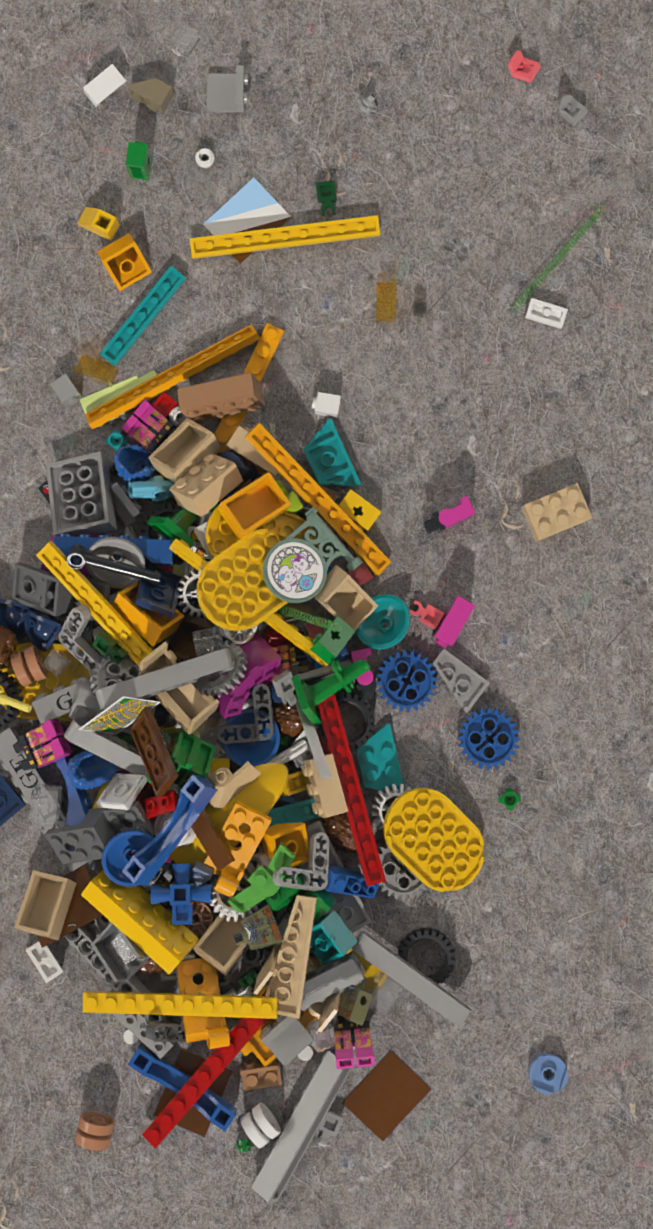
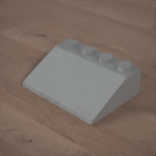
M101 451L46 464L54 536H59L60 534L94 535L117 530L109 461Z

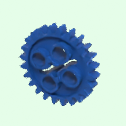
M403 650V654L400 656L397 651L395 652L396 658L389 655V662L383 660L385 667H378L382 674H376L377 677L381 678L380 681L376 682L377 685H381L377 692L384 693L380 698H387L386 705L391 702L393 703L392 709H395L398 705L400 712L403 711L404 707H406L407 712H410L411 707L418 711L417 705L420 704L424 708L423 701L431 702L428 696H435L431 690L438 687L433 684V681H437L438 678L432 677L436 670L430 671L433 664H426L427 657L421 660V653L415 657L414 651L407 655L406 650ZM400 663L407 665V671L404 674H400L397 671V666ZM414 665L415 669L409 678L411 684L405 686L402 696L399 697L398 693L404 684L401 680L402 678H407L411 667ZM418 671L424 673V680L422 682H417L414 679V675ZM392 680H396L399 683V688L396 691H391L388 687L389 682ZM412 688L416 691L414 699L406 697L408 689Z
M487 707L486 712L480 708V714L472 711L473 717L471 718L467 715L468 722H461L465 727L464 729H458L462 733V736L457 737V739L462 740L458 747H464L461 754H468L465 760L473 759V766L478 762L480 769H482L484 764L487 770H490L491 765L498 769V763L505 766L504 760L506 759L511 762L509 755H516L513 748H519L515 744V741L520 740V738L515 737L519 730H513L516 723H509L512 718L511 716L504 718L506 712L503 711L499 715L497 708H495L493 713L490 707ZM491 719L494 724L493 728L486 730L484 722ZM498 726H501V729L491 737L492 742H485L480 750L476 751V748L486 740L485 735H491ZM473 733H478L480 736L477 743L470 741V736ZM504 733L507 736V740L505 743L500 744L497 738L500 734ZM486 747L493 749L492 756H484L483 752Z

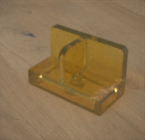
M392 279V283L377 282L376 322H395L396 279Z
M83 354L78 366L74 365L72 368L77 374L112 387L119 371L118 368L103 363L98 358L93 359Z

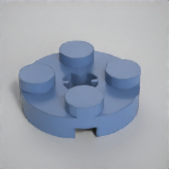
M540 1053L530 1063L528 1070L529 1079L537 1091L550 1095L565 1087L568 1081V1071L565 1063L559 1056L552 1053ZM551 1069L553 1076L545 1078L544 1071Z

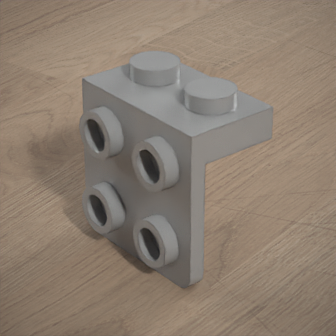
M236 65V74L210 73L207 75V110L209 112H245V104H248V92H245V85H248V73H245L244 65Z
M278 1015V1018L272 1025H267L259 1036L265 1046H268L283 1065L289 1064L313 1041L312 1036L297 1018Z

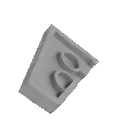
M444 648L432 663L467 714L490 683Z

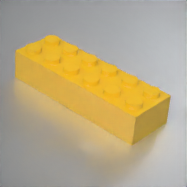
M104 870L90 881L81 894L169 975L200 940L186 926L172 925V914L160 903L152 905L151 895L140 885L122 886L116 884L107 877Z

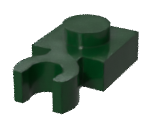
M335 180L316 182L318 204L323 203L321 207L322 216H325L327 208H330L332 215H335L336 208L332 203L337 202Z
M103 630L97 635L92 644L106 658L111 656L112 660L118 665L124 660L123 657L127 655L123 648L116 646L118 642Z
M256 966L239 977L238 982L242 988L245 989L247 986L250 987L256 983L259 973Z

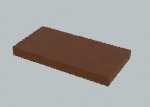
M151 707L143 709L130 731L155 795L162 797L176 780L178 774Z

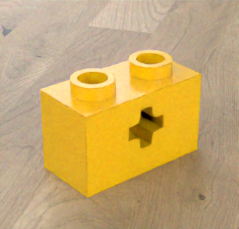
M351 489L338 505L362 531L365 530L366 532L369 531L381 514L380 510ZM359 508L362 509V511H361L362 516H361V515H357V517L354 516L355 511H354L353 509H355V510H358Z

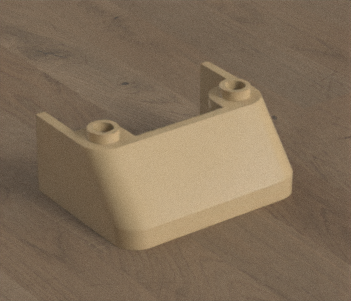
M166 641L140 661L138 676L177 664L175 654L171 650L167 651L168 644ZM192 683L154 695L189 735L217 709L219 701L215 700L211 695H201Z
M214 716L206 719L192 735L202 739L219 724V721ZM250 762L245 763L234 774L225 767L217 769L212 774L209 771L206 779L218 790L208 804L215 809L223 808L255 780L261 772ZM190 771L189 774L187 775V777L190 778V777L192 776V774H193V775H197V774H195V773H193V772Z
M282 943L272 947L258 973L254 994L257 995L263 986H269ZM309 956L307 973L321 967L320 961ZM334 993L325 1001L316 1002L308 1008L311 1015L319 1018L317 1031L320 1033L338 1012L340 993Z

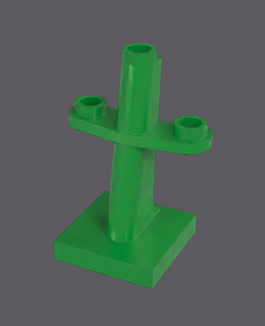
M216 504L209 511L213 512L218 506V504ZM182 508L171 519L168 517H150L147 524L162 537H169V540L173 541L175 539L183 540L191 548L195 541L186 534V531L199 515Z
M360 659L345 668H342L339 660H332L330 663L334 674L315 685H306L299 675L291 678L301 709L314 726L322 723L316 708L318 704L343 687L350 693L355 688L353 681L371 670L366 659Z
M181 729L171 754L172 762L177 764L175 769L178 774L173 784L179 785L182 789L186 784L184 779L190 771L206 778L210 771L216 747L192 734L189 735ZM147 774V781L151 784Z

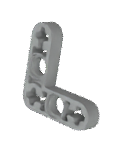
M81 604L71 610L58 638L61 644L92 673L96 663H101L102 657L81 637L91 617L89 609Z
M319 832L310 837L308 870L289 867L278 868L273 872V882L280 887L319 891L326 888L329 865L328 836L323 832ZM317 839H319V841H322L321 845L317 842ZM316 856H319L322 860L321 867L315 864ZM280 874L290 876V879L283 880V878H280ZM298 874L304 877L302 885L297 882ZM317 878V880L320 881V884H318L317 882H310V880Z

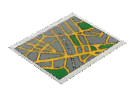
M123 696L78 730L118 734L135 722L144 708L151 707L153 709L161 702Z

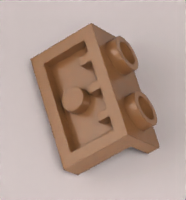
M279 1060L271 1061L266 1067L262 1062L255 1063V1061L245 1062L240 1067L244 1091L282 1085Z

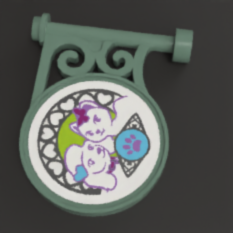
M312 507L305 513L307 521L284 540L275 544L264 558L262 573L265 584L273 595L285 602L302 603L315 597L322 590L326 582L328 567L335 558L343 556L349 563L346 567L351 572L363 563L358 556L356 558L352 556L318 516V508ZM307 527H312L317 532L316 540H312L309 538V534H311L312 537L316 535V532L311 529L305 532L304 540L294 538L297 534H299L303 529ZM326 543H332L338 551L334 553L333 547L327 546L325 548V551H329L327 554L323 552L322 547Z

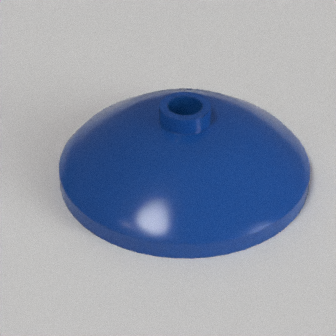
M254 709L242 710L241 714L232 716L225 726L254 724ZM258 710L261 717L265 718L268 716L267 713ZM270 719L265 721L259 720V724L263 723L264 725L260 733L267 737L270 729L266 728V723H270ZM274 720L275 732L269 740L231 744L222 743L227 756L240 766L247 762H250L253 766L266 764L275 756L280 745L278 725ZM245 727L241 730V736L244 739H248L251 735V730ZM234 728L235 732L229 733L227 729H225V733H222V737H225L226 740H228L229 737L236 736L235 740H238V728Z
M127 830L112 837L102 852V867L107 877L114 883L122 886H138L122 870L133 855L142 850L154 837L141 830ZM130 850L134 851L132 854L127 853Z

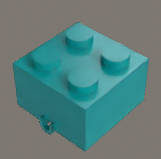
M335 910L321 916L313 925L310 948L313 947L314 949H310V953H314L322 966L344 956L358 942Z

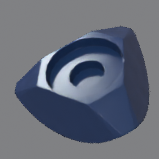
M223 451L217 454L236 464L243 481L246 482L249 479L254 481L257 477L258 471L254 466H247L236 453Z
M1 599L0 624L13 631L16 639L20 641L26 636L24 623L27 611L30 609L42 612L19 602Z
M30 609L27 611L24 623L27 638L32 645L46 652L62 630L61 624L43 613Z

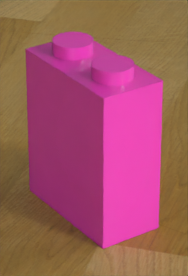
M460 596L455 597L432 637L436 639L434 643L443 648L453 646L475 605Z

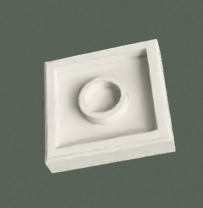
M115 773L96 804L99 808L129 810L146 784V776Z

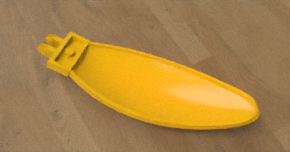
M266 763L254 766L261 774L223 808L215 809L207 804L204 810L217 831L220 832L236 801L267 815L287 785V767L281 763ZM246 823L239 826L243 831L250 830V826ZM196 836L190 845L185 847L177 846L169 857L177 864L192 863V867L196 861L203 864L207 852ZM239 840L231 841L233 847L241 843ZM165 880L164 883H165L168 887H170V885L173 884L174 882L169 883L167 880Z

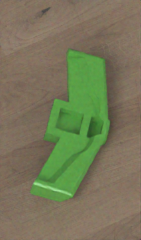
M281 842L267 869L261 864L247 879L251 885L232 898H229L227 902L237 912L244 913L268 896H273L280 889V886L273 882V872L281 867L290 868L296 855Z

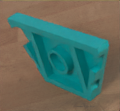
M330 418L303 451L318 483L321 485L361 486L360 480Z
M389 723L372 735L366 744L356 749L364 787L386 792L385 786H388L391 791L393 790L392 784L396 785V789H399V785L403 784L391 725Z

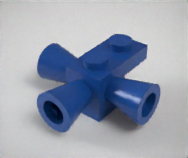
M192 863L172 864L176 884H171L170 888L153 884L151 886L152 905L170 901V905H172V925L193 924V900L210 904L213 901L212 883L193 887V883H188Z

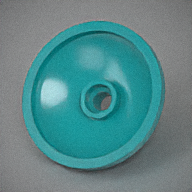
M381 594L371 598L378 607L356 630L359 639L366 646L373 649H387L399 643L407 634L411 622L409 608L403 600L395 595Z

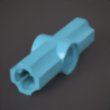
M154 476L148 481H131L128 484V495L132 499L152 498L153 501L160 502L168 497H174L169 488L175 483L171 480H164L162 476Z

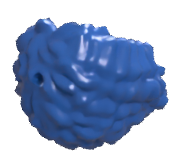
M127 444V446L118 448L115 452V468L118 471V475L125 482L148 481L156 473L154 466L148 458L151 453L142 446Z
M84 751L70 759L67 767V776H69L71 784L77 789H93L94 787L103 786L104 783L112 780L115 773L119 771V766L89 751Z

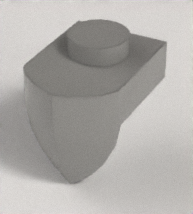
M563 95L560 100L559 113L573 126L588 113L587 108L574 99L572 95Z

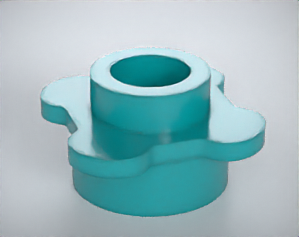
M114 430L109 438H106L105 443L116 452L118 448L128 444V438L123 437L119 430Z

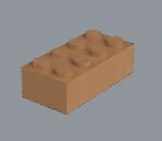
M252 373L177 389L180 412L196 423H202L210 418L221 419L224 415L229 414L239 415L247 410L257 411L261 407H265L263 386Z

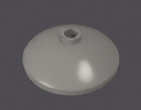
M107 537L100 539L91 545L87 552L92 555L145 568V558L141 550L134 543L123 538ZM86 565L88 572L95 580L110 584L112 588L129 587L140 580Z

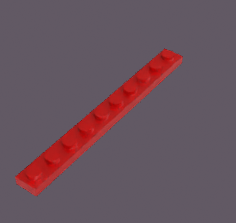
M334 693L318 704L317 708L329 752L333 754L348 808V812H346L364 880L368 887L385 882L386 878Z
M242 1018L229 1033L230 1045L216 1048L142 1134L155 1149L268 1019Z

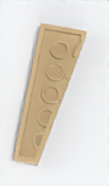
M298 894L295 899L284 939L277 956L274 972L265 996L278 997V1015L298 1019L301 1015L317 897Z

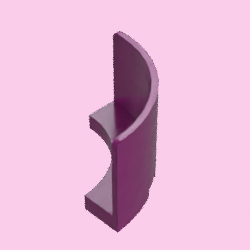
M255 633L248 642L236 644L243 650L246 655L245 659L248 662L245 664L247 670L242 672L245 677L239 678L240 684H234L235 690L229 688L227 695L222 692L220 698L216 694L214 696V699L219 701L216 710L223 718L241 714L254 684L259 685L269 677L279 674L281 657L258 633Z

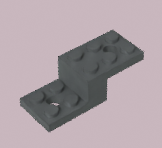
M21 562L15 563L12 590L13 601L53 616L69 613L73 608L81 605L52 572L49 573ZM85 576L109 602L110 584Z
M135 801L129 810L110 808L90 809L81 824L48 829L45 836L61 863L70 864L102 859L105 845L118 833L127 830H141L154 836L155 830L150 820L146 819V813L140 802Z

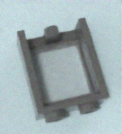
M109 921L107 928L96 935V939L91 946L115 983L128 981L150 957Z

